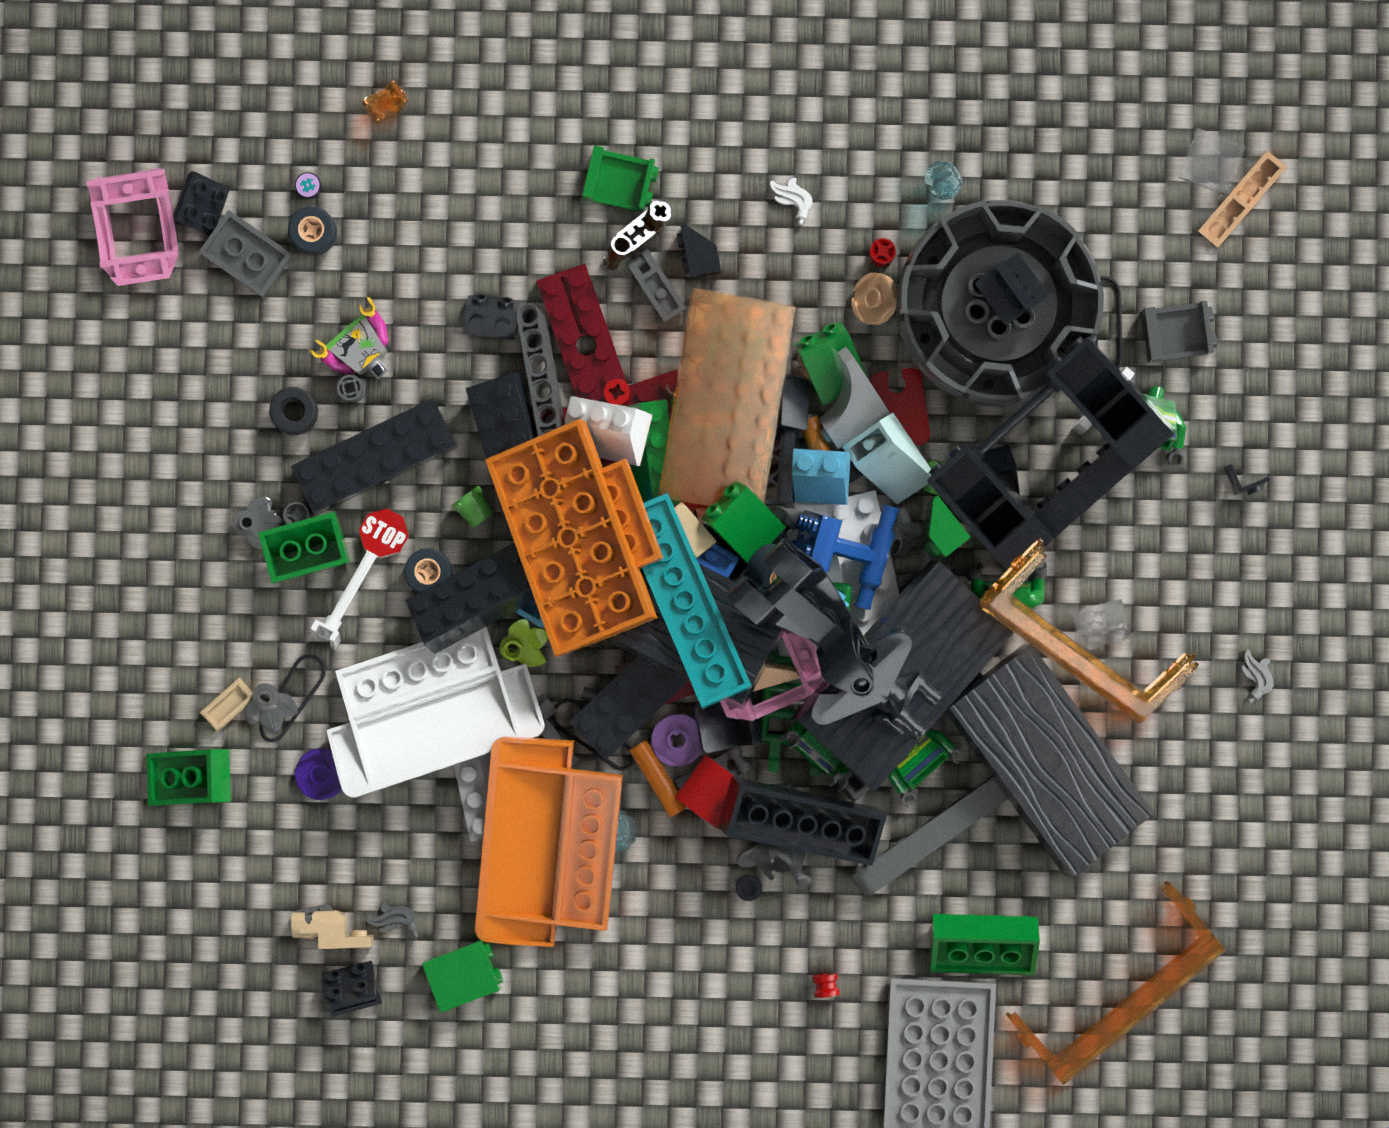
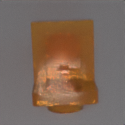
M393 80L388 83L386 88L365 98L362 104L374 122L378 124L401 112L408 100L405 91Z

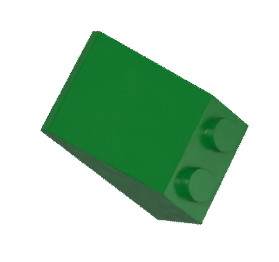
M229 749L146 753L148 806L231 802Z

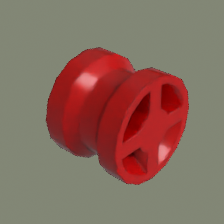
M886 238L875 240L869 251L871 262L879 267L889 265L896 255L894 243Z
M613 379L605 385L604 396L608 403L622 406L630 398V389L625 381Z
M838 973L812 976V982L816 985V990L814 991L815 998L840 995V989L836 986Z

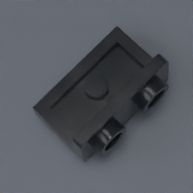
M485 294L469 295L465 304L463 334L515 340L517 312L520 302L514 301L510 297H500L498 299L490 298Z

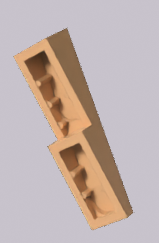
M1266 150L1198 232L1218 248L1287 167Z

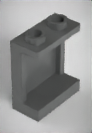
M1207 301L1156 309L1155 307L1144 308L1141 311L1148 363L1210 355L1214 352V348L1217 347L1216 334L1211 332L1210 322H1213V310L1211 306L1208 307Z

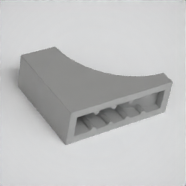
M847 347L837 352L841 359L844 373L840 394L829 411L818 419L824 427L820 430L827 443L833 441L838 449L878 421L890 415V412Z

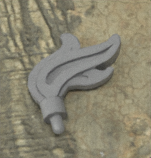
M1246 650L1243 654L1245 665H1241V669L1248 679L1255 682V688L1250 693L1251 697L1248 699V703L1251 704L1254 700L1258 701L1263 694L1269 693L1274 684L1268 669V664L1271 661L1266 658L1258 663L1251 656L1250 650Z

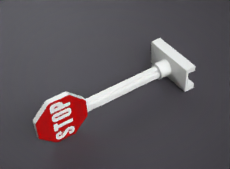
M388 508L367 514L359 528L363 547L367 553L331 616L328 615L324 623L315 620L311 627L313 638L318 640L320 636L327 641L330 640L331 648L335 650L341 642L340 634L337 631L342 623L340 620L375 559L400 553L409 538L404 518Z

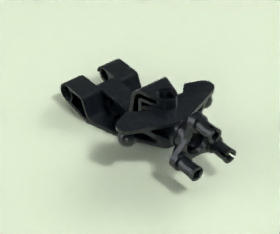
M781 539L763 557L766 565L778 577L766 587L763 584H757L747 576H743L726 592L730 602L758 626L764 623H773L819 645L816 649L821 675L825 681L836 688L833 692H820L815 699L811 714L816 723L822 725L830 724L874 706L872 717L879 723L883 722L897 736L906 732L915 741L920 739L917 734L922 737L926 731V726L910 715V701L914 693H916L929 706H934L940 700L942 693L926 681V677L919 671L900 678L897 677L912 647L909 630L903 625H896L891 628L888 635L877 639V649L871 648L822 565L789 540Z

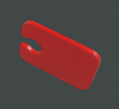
M915 368L901 369L905 388L900 393H893L889 390L888 371L874 374L870 383L890 414H895L915 446L925 444L930 438V429L921 373Z

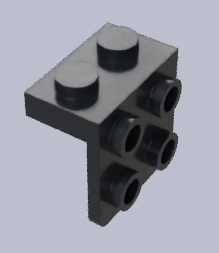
M752 692L750 700L754 706L757 704V701ZM699 701L694 703L693 707L702 752L710 753L737 746L762 743V728L758 718L753 721L729 718L726 716L721 702L703 709Z

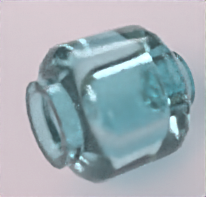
M934 162L928 167L925 174V183L936 199H952L962 188L963 179L951 162Z
M619 811L616 851H624L630 849V845L636 841V822L632 817L626 816L625 811Z

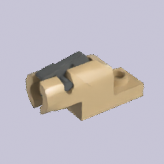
M329 904L299 909L291 915L292 937L316 940L315 937H318V949L364 948L374 945V934L367 935V930H353L351 935H348L347 914L333 910Z

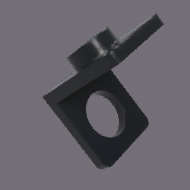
M1232 464L1224 467L1235 495L1244 491L1248 495L1262 490L1261 484L1272 480L1271 476L1242 488Z

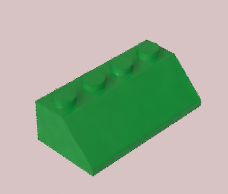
M667 400L626 406L652 415L640 466L629 464L642 501L647 502L668 493L673 506L676 507L680 504Z
M932 914L930 972L1035 975L1040 944L1038 917Z

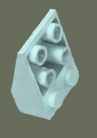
M894 413L878 421L842 446L845 452L851 453V461L855 467L896 504H899L929 484L926 480L931 477L928 473L931 468Z

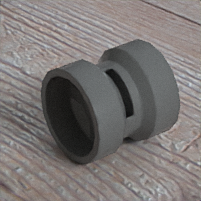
M354 375L343 376L337 384L339 396L349 403L361 401L366 393L364 383Z
M299 502L287 505L283 513L286 524L313 517L310 508Z

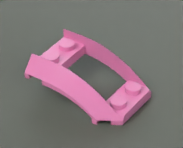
M153 168L148 171L103 178L100 176L86 181L97 234L100 268H103L111 276L110 278L117 286L170 278L179 252L165 169ZM156 198L165 251L116 258L108 205Z
M786 629L782 638L799 674L802 685L754 706L749 698L743 710L722 700L720 702L726 716L753 721L811 696L824 681L816 654V644Z

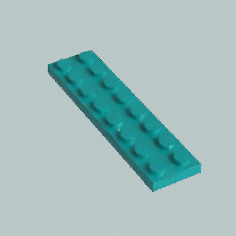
M666 493L644 502L643 504L663 559L644 566L642 569L703 709L748 690L752 686L669 494Z

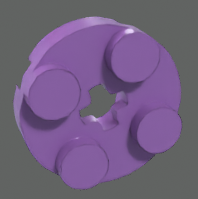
M672 714L657 723L652 733V747L656 756L662 762L670 766H684L696 760L700 755L701 747L697 724L694 719L683 714ZM679 733H682L684 735L682 740L685 741V744L683 746L678 745L676 748L673 747V740L670 739L671 735L677 736Z

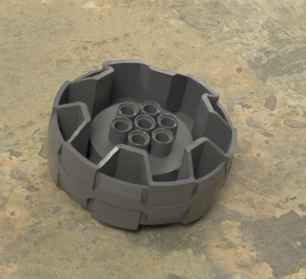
M983 200L949 213L932 225L910 252L901 272L896 297V313L900 336L909 357L917 369H920L928 380L944 392L970 404L1004 407L1027 403L1042 388L1049 384L1047 380L1050 377L1047 373L1051 368L1048 365L1058 357L1056 350H1061L1064 358L1071 352L1068 347L1079 337L1083 340L1090 337L1095 343L1099 333L1104 310V291L1095 261L1084 242L1078 238L1080 234L1063 218L1041 206L1038 209L1033 205L1012 200H990L986 202ZM1016 253H1019L1047 291L1048 297L1025 312L1029 317L1028 323L1020 324L1015 319L1007 326L1003 324L1004 333L997 335L991 330V325L993 322L1002 323V321L982 293H978L973 289L972 283L991 272L1002 261H1006ZM934 258L937 264L929 265L928 259ZM977 306L981 308L983 317L981 319L971 317L969 312L971 307ZM926 335L929 338V342L927 344L921 343L920 336ZM985 381L991 382L992 389L986 390L983 383Z

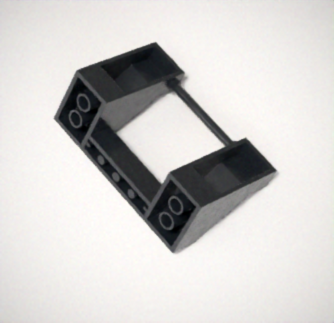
M1079 337L1068 347L1071 352L1063 358L1059 355L1048 365L1051 368L1047 373L1050 377L1047 380L1049 384L1042 388L979 444L978 447L976 445L971 447L969 444L962 447L959 444L948 454L951 459L943 465L939 462L928 472L931 477L926 481L1011 576L1177 431L1145 395L1107 358L1090 337H1087L1085 340ZM1062 390L1108 442L1096 452L1099 457L1092 464L1088 460L1076 470L1079 475L1072 481L1069 478L1065 479L1056 487L1059 493L1052 499L1047 495L1036 505L1039 508L1036 511L985 463L983 459L986 456L984 454L1055 391L1059 392Z

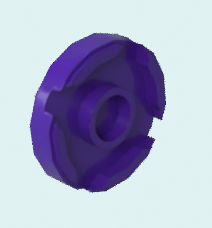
M318 748L310 750L300 758L296 765L294 776L297 787L304 795L311 799L322 801L333 798L342 791L331 749Z

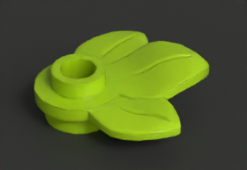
M527 619L517 620L509 627L508 636L502 639L500 653L505 659L511 661L518 660L522 665L526 664L527 667L540 666L546 663V659L539 649L549 639L547 632L539 627L530 628ZM510 644H516L518 648L515 650H510L508 646Z

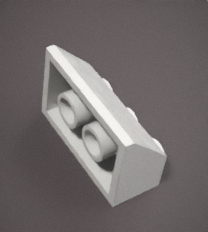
M571 396L565 425L578 419L586 421L599 458L616 462L626 459L629 464L640 466L652 415L636 408Z

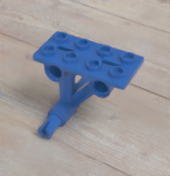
M887 505L882 506L878 526L872 529L868 545L838 537L842 520L804 510L803 515L800 514L796 524L798 527L796 529L799 531L796 540L793 539L792 543L820 563L825 572L829 571L833 555L863 563L858 579L861 586L854 606L871 610L876 587L879 588L881 586L884 568L888 561L892 540L895 537V532H892L899 509Z

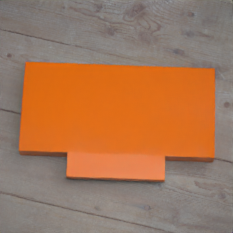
M581 419L485 459L555 657L657 619L640 568L663 559L628 460L623 459L603 468L586 421Z

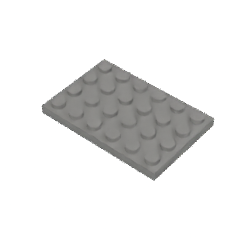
M890 978L883 1128H990L996 983Z

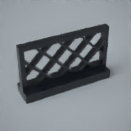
M743 402V409H753L758 416L748 425L741 420L734 431L731 484L738 481L739 475L742 478L739 482L742 484L746 482L754 490L753 493L756 496L758 495L766 506L795 508L792 465L793 449H798L799 430L785 428L781 430V433L776 431L775 433L780 437V444L771 451L763 441L774 431L768 430L759 438L751 430L761 419L767 424V419L764 416L767 415L768 402ZM757 409H764V411L760 413ZM742 424L744 426V429L740 432ZM749 432L757 441L745 450L740 445V438ZM761 444L769 454L757 463L749 454ZM739 449L743 452V454L740 457ZM748 457L755 467L744 476L738 470V466L741 461ZM773 457L779 463V469L770 477L762 466ZM760 470L768 479L756 489L748 479ZM777 477H778V484L774 481V479H776ZM772 483L778 489L777 499H766L760 492Z

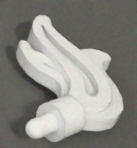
M796 178L789 180L788 187L771 181L770 188L777 195L774 199L783 205H795L798 209L796 216L799 218L798 224L802 225L804 219H807L808 210L812 205L810 194L797 186Z

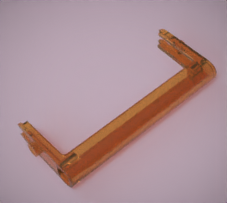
M1041 538L1036 540L1022 555H1018L1012 561L1011 567L987 590L980 601V607L1135 722H1143L1175 690H1179L1184 685L1185 680L1197 669L1199 663L1194 662L1191 664L1196 655L1194 653L1188 655L1186 652L1182 654L1145 690H1140L1012 595L1047 557L1044 554L1046 549L1042 545L1043 540Z
M1164 882L1166 887L1163 889V892L1198 936L1197 939L1058 1055L1053 1056L1016 1012L1012 1015L1009 1012L1005 1014L1020 1032L1017 1037L1026 1048L1032 1046L1063 1085L1226 951L1194 912L1197 907L1188 896L1183 898L1170 882Z

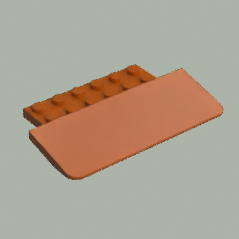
M504 736L495 740L492 745L475 933L484 942L554 947L556 925L607 931L623 775L572 769L574 741Z

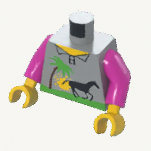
M367 297L370 306L364 309L358 303V308L362 314L326 346L321 341L315 340L320 345L319 351L313 352L310 348L308 351L314 357L320 358L333 371L347 375L354 373L362 375L369 369L376 379H379L389 370L380 359L388 352L385 347L389 340L384 320L378 311L375 310L372 299Z

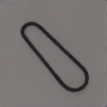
M1101 276L1100 280L1112 282L1117 290L1119 360L1116 367L1120 369L1122 365L1121 290L1116 280L1108 276ZM1096 337L1095 344L1098 346V339Z
M304 655L299 657L292 666L278 691L279 693L284 691L297 665L304 659L316 660L321 665L322 675L298 708V714L291 718L278 737L268 738L265 736L263 726L260 724L259 733L265 741L277 742L285 735L323 682L326 675V667L319 657Z
M570 698L560 700L555 704L556 709L566 702H572L581 709L584 708L579 701ZM556 714L552 716L553 723L558 729L615 769L625 771L633 766L635 760L632 755L630 763L624 767L616 765L609 759L605 760L595 749L563 728L557 722ZM625 742L622 744L628 751L631 749Z

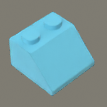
M793 449L792 480L795 502L848 505L851 453Z

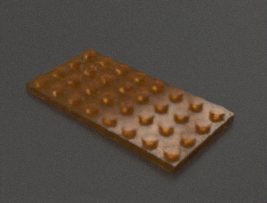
M692 288L659 496L668 493L671 500L710 506L718 501L727 486L738 481L748 486L763 503L765 502L795 306Z

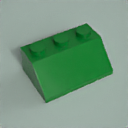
M936 496L927 503L924 525L925 535L923 536V541L926 545L923 548L932 559L936 557L938 560H941L971 537L939 496Z
M335 512L258 532L271 583L273 584L351 564L346 541Z

